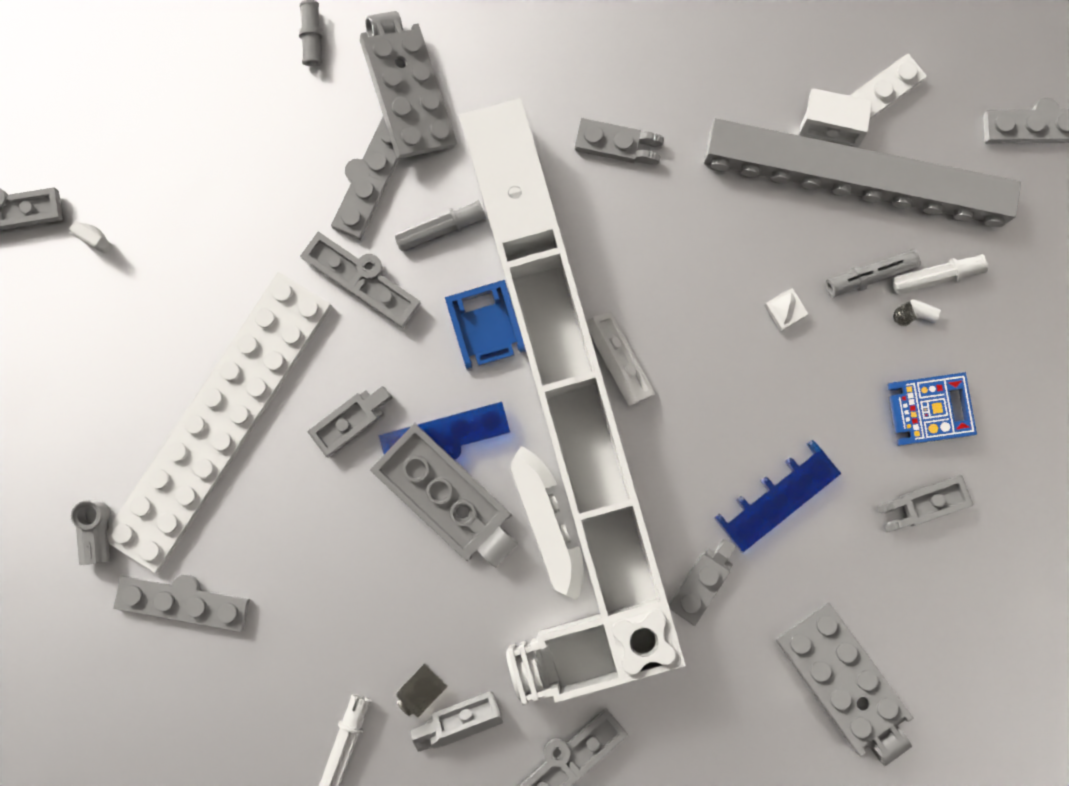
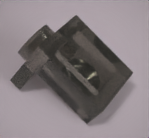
M424 663L395 694L399 699L396 703L408 716L414 714L419 718L448 685Z

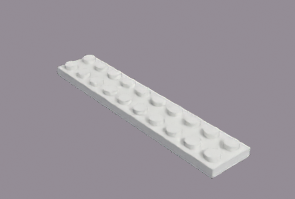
M277 272L107 530L108 544L152 572H160L332 308L329 302Z

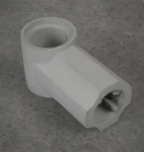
M98 500L79 502L71 511L72 523L76 526L79 565L110 562L107 523L110 519L109 507L104 502ZM90 506L96 510L97 514L92 524L85 517L86 510Z

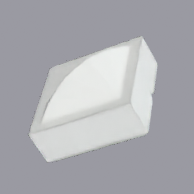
M74 221L69 229L73 235L101 253H107L112 245L108 242L101 229L94 225Z
M793 288L764 305L780 331L809 315Z

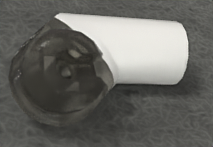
M910 300L897 307L893 318L900 326H908L918 318L935 324L941 310L918 300Z

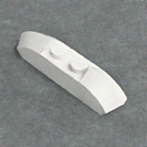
M520 446L512 461L510 470L553 589L578 600L583 583V558L580 546L567 549L566 543L571 542L565 524L558 525L554 514L560 512L554 494L547 495L546 490L556 486V481L540 458L528 449Z

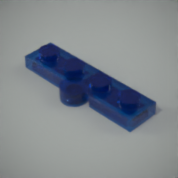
M502 401L417 424L454 460L460 456L462 445L510 433ZM411 426L379 434L383 454Z

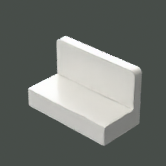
M813 88L809 95L807 112L800 125L799 136L859 148L868 132L872 102Z

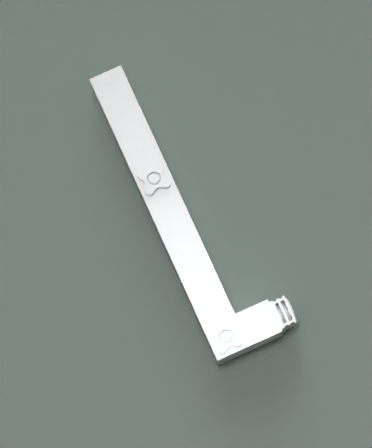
M520 97L461 114L459 116L600 610V614L541 630L536 638H532L530 643H527V640L522 641L519 646H516V643H514L506 651L513 686L518 699L522 701V705H527L529 700L537 702L543 696H545V699L553 697L555 703L685 667L686 664L522 99Z

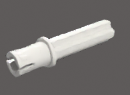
M983 254L961 260L953 258L946 264L895 276L892 286L896 294H903L949 281L958 283L962 278L987 273V260Z
M351 694L343 721L338 723L340 730L319 786H340L358 734L363 733L361 726L371 704L369 698L366 697L363 700L364 696Z

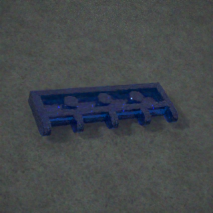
M813 439L807 443L808 448L813 454L800 465L792 457L786 459L785 463L791 472L774 485L766 476L760 480L767 491L749 505L743 496L736 499L743 510L729 522L721 514H717L714 517L741 553L745 552L841 475V472Z

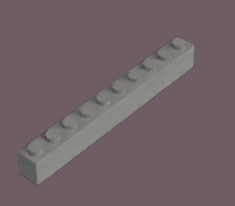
M716 118L710 130L704 164H709L713 169L719 171L733 169L741 171V174L748 177L762 175L771 177V180L777 183H789L790 181L800 183L806 189L817 190L825 188L832 190V193L840 196L854 194L862 196L863 200L869 202H880L882 200L892 202L893 206L898 208H921L927 214L953 215L954 219L960 221H970L972 219L984 221V225L989 227H1002L1016 217L1021 189V181Z

